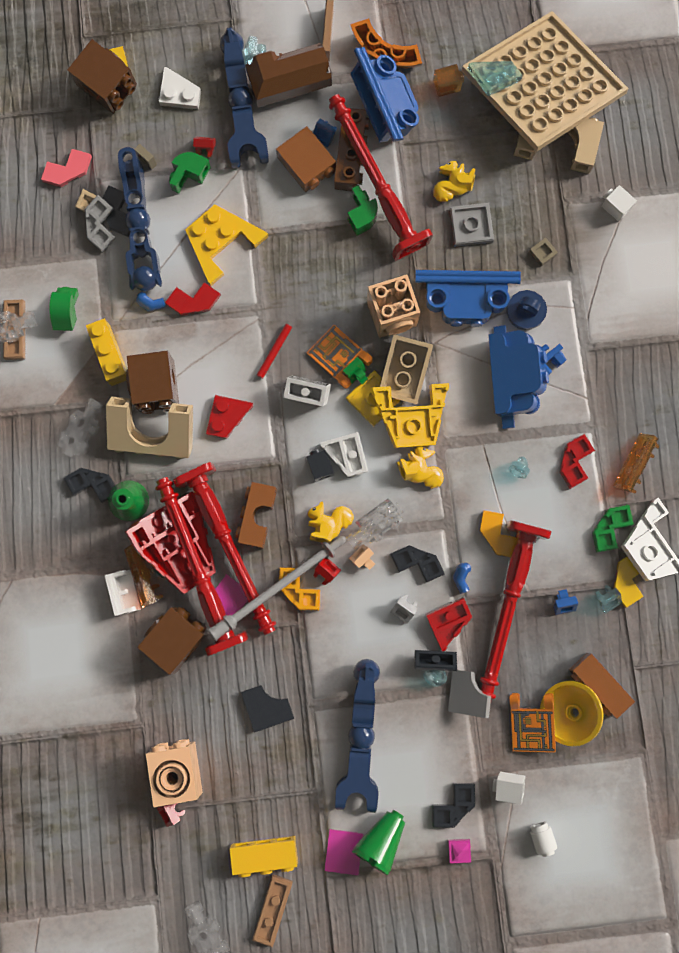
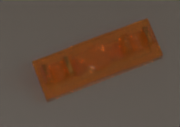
M639 433L613 485L614 488L630 493L637 492L633 488L635 484H641V480L638 479L645 469L649 458H654L652 454L653 449H659L657 444L658 438L655 435Z
M129 545L124 549L142 608L156 603L163 595L156 596L154 594V589L160 587V585H150V571L145 566V563H143L146 560L135 551L133 545Z

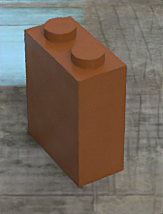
M308 126L276 148L277 158L305 192L315 189L320 184V181L324 178H330L335 173V159Z

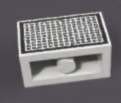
M292 375L287 377L283 398L323 407L327 404L331 384Z

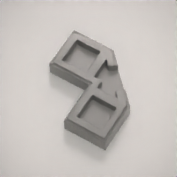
M97 195L85 209L86 235L88 240L104 252L116 238L102 225L103 221L114 209Z

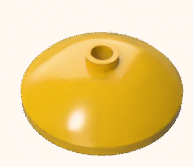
M564 681L553 685L546 693L554 695L555 741L566 746H581L593 740L599 733L603 723V708L598 696L588 686L576 681ZM544 696L541 701L540 709H545ZM574 709L578 710V716L573 714Z

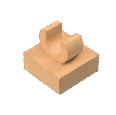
M364 544L349 558L359 568L364 565L370 570L375 565L370 559L374 553Z

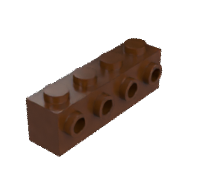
M350 108V115L367 146L368 136H364L365 130H369L370 119L366 117V110ZM341 125L334 189L352 191V188L363 184V173H360V168L363 165Z

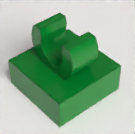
M358 357L343 370L344 375L350 379L351 384L356 380L364 384L368 380L365 376L367 370Z

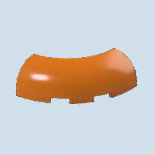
M369 18L350 24L356 40L361 47H365L366 52L372 58L377 59L380 55H387L395 61L397 68L422 66L417 44L399 46L385 42L376 33Z

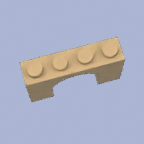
M588 118L567 132L575 144L571 170L587 174L591 172L595 163L604 122L596 118ZM519 134L513 156L533 160L536 151Z
M111 396L106 405L107 450L134 452L136 454H154L159 457L173 456L178 459L189 458L193 449V405L172 403L168 412V433L161 437H149L138 431L133 423L131 399Z

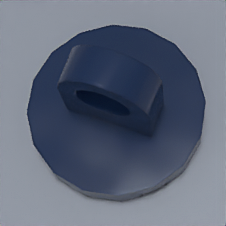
M524 290L512 296L507 305L506 312L512 325L518 329L531 330L541 325L547 314V306L540 294L535 291Z

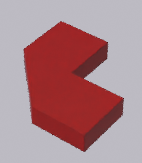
M204 282L193 298L176 287L165 304L182 316L196 312H207L211 310L221 294Z
M585 434L572 440L565 446L559 472L569 489L588 479L578 461L595 450Z

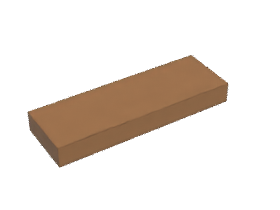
M326 0L322 42L329 62L334 0Z
M23 299L3 300V359L5 360L25 359V301Z
M272 875L252 941L273 947L293 883L292 880Z

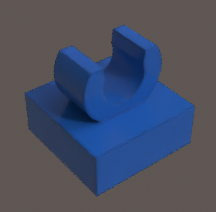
M320 118L316 122L313 134L328 148L333 141L337 127H333L328 121Z
M567 589L559 590L558 600H555L553 607L555 615L576 611L578 606L576 596L569 597Z

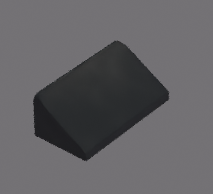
M415 650L414 667L418 670L457 671V652Z

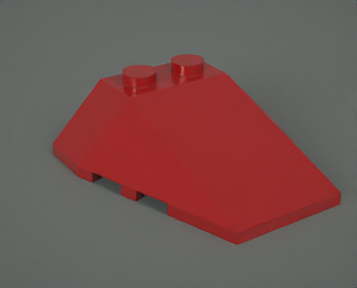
M191 491L177 498L203 568L207 577H210L216 573L211 547L208 546L206 537L208 532L207 528L204 527L203 515L196 502L194 492ZM165 505L133 523L125 531L135 551L178 591L185 594L195 587L193 573Z

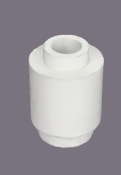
M545 821L531 825L532 831L530 834L536 853L542 854L543 857L553 855L557 845L551 827Z

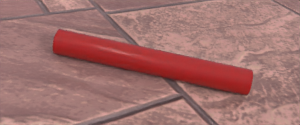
M289 324L284 325L256 374L259 378L263 379L289 335L292 326Z

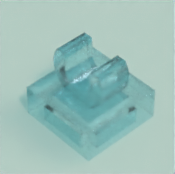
M249 36L244 47L246 64L249 62L250 65L253 63L252 58L255 55L266 52V45L258 44L257 37Z
M608 585L605 586V591L607 592L605 595H601L599 591L596 592L600 609L604 614L622 604L621 593L617 588L612 590Z

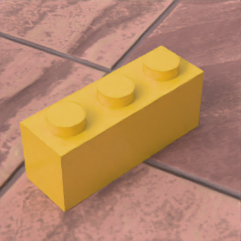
M104 318L86 325L106 381L111 386L126 381L127 369L110 324Z
M295 836L233 843L230 847L232 875H238V877H248L254 872L266 875L271 874L272 870L281 869V872H290L298 865Z

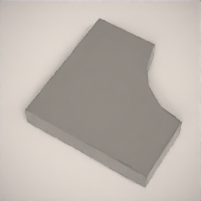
M463 670L452 671L448 712L489 718L491 696L484 694L478 688L475 682V673Z

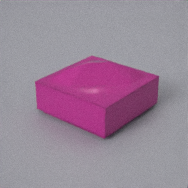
M470 839L448 840L449 862L471 863Z

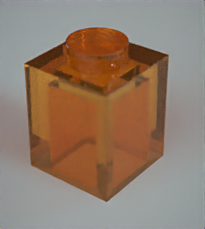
M457 64L434 70L433 82L438 97L461 91L464 75L462 71H459Z

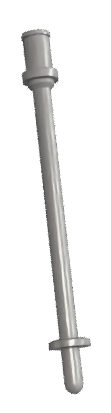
M345 536L338 537L330 544L323 542V549L235 614L223 616V620L208 629L213 639L217 641L229 630L233 631L236 629L235 626L239 620L329 555L331 558H334V551L346 542Z

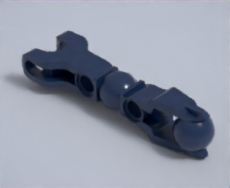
M229 27L220 39V48L224 53L230 92L228 103L232 108L235 133L227 144L232 168L240 167L241 156L248 150L258 154L261 164L269 163L266 138L257 132L254 126L251 107L253 97L249 92L242 55L244 41L240 34Z
M125 147L118 152V163L124 198L128 205L126 206L128 213L126 214L125 223L130 232V250L126 252L125 257L129 274V287L132 291L135 288L141 291H150L156 285L162 286L159 256L155 249L152 248L151 240L148 236L150 234L148 228L151 219L146 210L143 166L138 160L135 150ZM131 154L132 159L124 162L125 155ZM140 199L137 204H131L132 200ZM145 237L142 243H136L137 238ZM146 255L151 257L153 269L148 266H141L135 270V259L139 257L144 258Z
M362 659L357 662L353 670L357 685L354 693L352 727L348 734V740L351 744L348 772L336 784L335 808L336 810H343L348 796L352 793H360L366 798L367 811L376 813L379 791L376 782L370 777L371 745L375 740V733L372 729L375 712L374 683L379 679L380 668L373 660Z

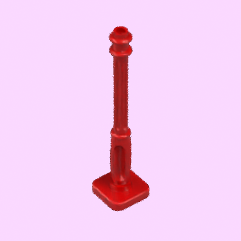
M336 94L329 99V109L334 110L336 114L335 120L340 121L376 189L375 195L378 196L381 208L388 222L400 238L399 243L395 245L392 252L394 260H400L427 246L433 234L430 229H425L419 233L413 231L404 207L391 189L390 184H387L358 131L350 115L351 109L346 108L344 104L345 98Z
M208 462L174 478L173 482L178 488L189 486L190 489H193L199 509L214 533V538L218 539L250 603L259 594L230 535L231 529L228 527L221 505L207 483L209 481L207 477L216 472L214 464ZM261 604L253 610L254 616L252 619L257 620L260 626L258 631L267 635L275 631L274 626L276 622L271 621L269 616L271 611Z
M168 477L156 481L157 486L155 490L160 491L162 496L160 502L164 503L193 573L195 579L194 586L197 590L202 611L210 628L223 620L226 612L211 582V577H207L177 501L179 494L173 491L172 485L174 482L169 481ZM229 630L215 643L205 648L207 656L248 640L247 633L242 631L234 634V631Z
M508 521L506 526L507 530L517 533L516 538L518 540L508 566L505 590L503 591L505 597L485 675L480 678L482 682L481 691L491 696V700L496 698V695L493 693L495 686L499 685L497 678L517 599L521 597L520 593L530 569L533 543H536L537 538L543 540L550 539L552 532L516 521Z

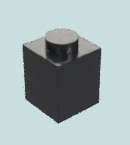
M317 449L309 453L310 456H307V461L315 482L334 476L326 450L321 451V449Z

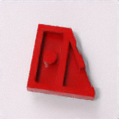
M215 395L206 434L227 439L248 411L253 408L254 404Z
M463 597L425 614L441 651H446L447 646L454 637L456 638L463 626L467 625L472 619L470 610Z

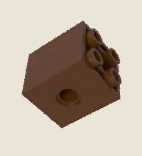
M91 39L67 69L75 84L112 114L116 110L121 109L126 97L133 94L136 89L137 83L130 68L114 52L108 48H103L93 39Z
M168 350L127 356V388L131 396L132 405L139 412H142V414L155 413L154 410L169 412L172 403L179 404L175 363Z
M171 607L165 615H161L150 626L144 635L145 639L137 647L169 675L177 673L209 635L205 631L207 627L200 621H193L189 618L191 614L183 607Z

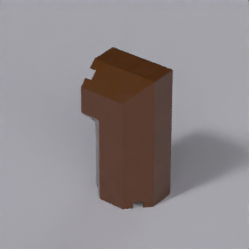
M321 43L284 54L279 53V56L274 51L264 52L255 55L252 58L253 63L249 65L248 62L245 65L258 108L332 86L331 72L328 73V67H330L328 58Z

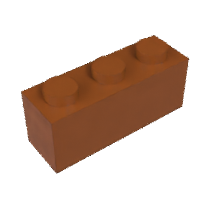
M586 653L568 669L572 673L570 677L574 681L588 686L595 692L602 704L603 714L608 718L611 716L618 719L635 703L632 697L592 653Z

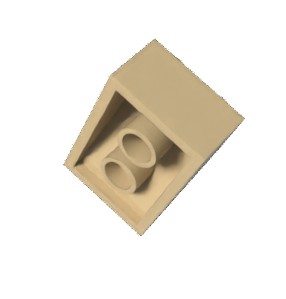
M393 335L380 387L391 386L392 398L418 404L433 345Z

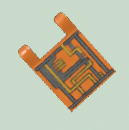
M335 325L307 352L314 361L345 389L351 383L350 379L342 374L343 370L356 357L366 366L373 362L370 354L361 349Z
M512 693L509 699L513 751L556 752L554 695L546 693L544 695L545 709L520 708V694Z

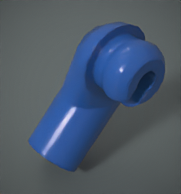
M144 292L137 294V304L147 311L166 307L164 298L152 300Z
M466 562L460 563L453 575V580L460 594L470 590L465 579L468 573L471 572V566Z

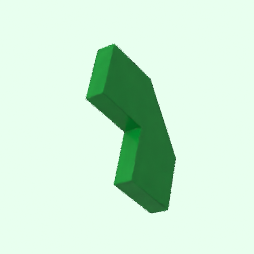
M630 505L607 509L592 532L596 553L618 549L614 529L634 525Z

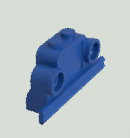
M365 47L356 48L354 52L358 62L350 75L379 142H385L392 138L393 142L401 141L404 139L403 136L408 135L419 122L417 114L418 104L405 75L396 71V63L391 57L380 55L377 59L370 60Z
M416 270L415 282L426 283L427 308L435 313L442 311V320L453 327H459L463 324L480 327L489 320L491 313H500L510 301L508 284H520L521 272Z
M506 325L493 327L494 333L488 334L495 414L502 417V428L509 429L515 428L514 415H530L538 411L540 399L537 395H541L546 391L549 375L545 371V363H547L546 352L535 345L533 337L521 330L506 332Z

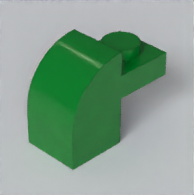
M185 152L176 156L171 162L174 171L169 177L170 187L172 191L179 194L188 178L202 184L211 169L209 159L193 152Z
M359 185L352 188V198L358 207L347 212V220L356 236L373 227L378 212L376 198L370 200L365 190L362 191Z
M58 287L56 292L51 293L49 311L52 330L73 331L77 321L75 304L79 296L78 288Z

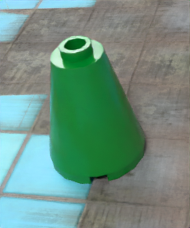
M130 480L122 481L116 484L110 491L108 506L112 514L118 519L134 521L141 518L147 512L149 495L140 483ZM126 496L127 500L123 503V499Z
M392 810V812L387 811L353 847L352 853L375 869L388 875L391 871L405 826V822L402 820L404 816L395 810Z

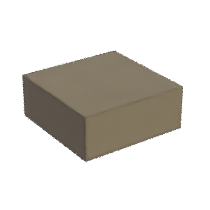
M141 144L134 149L138 158L151 170L157 166L154 156Z
M546 237L529 250V253L541 267L558 253Z

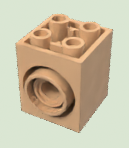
M408 275L368 286L367 304L379 338L400 334L417 326L420 310Z
M189 739L176 741L171 746H168V742L151 747L152 750L146 754L153 807L197 800L203 792L195 741L189 742ZM172 772L178 775V779L172 776Z

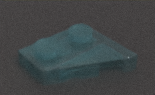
M512 61L471 62L468 64L469 72L487 96L505 89L522 79L521 72Z

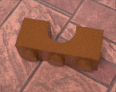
M255 482L251 483V487L247 486L245 498L248 499L247 505L242 507L240 515L243 522L242 526H238L236 531V538H238L239 544L264 549L268 528L257 525L254 516L261 508L273 509L277 493L276 487Z

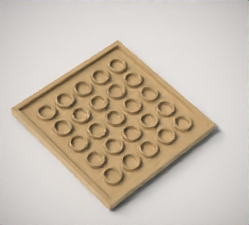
M553 11L462 66V72L536 152L627 94L629 89Z

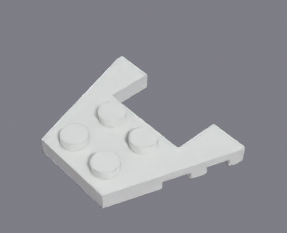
M659 498L654 499L621 546L645 582L679 573V559L654 525L655 522L669 513Z

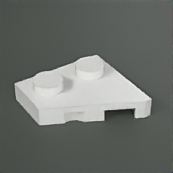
M164 67L159 99L160 106L199 110L201 89L171 69Z
M358 432L320 442L322 448L326 450L348 477L368 472Z

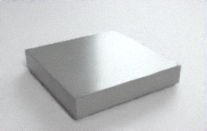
M489 203L450 207L454 247L494 242Z

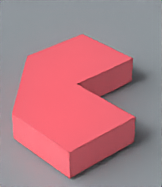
M72 149L66 166L47 162L41 180L44 183L63 187L69 184L68 182L86 175L92 156L89 153Z

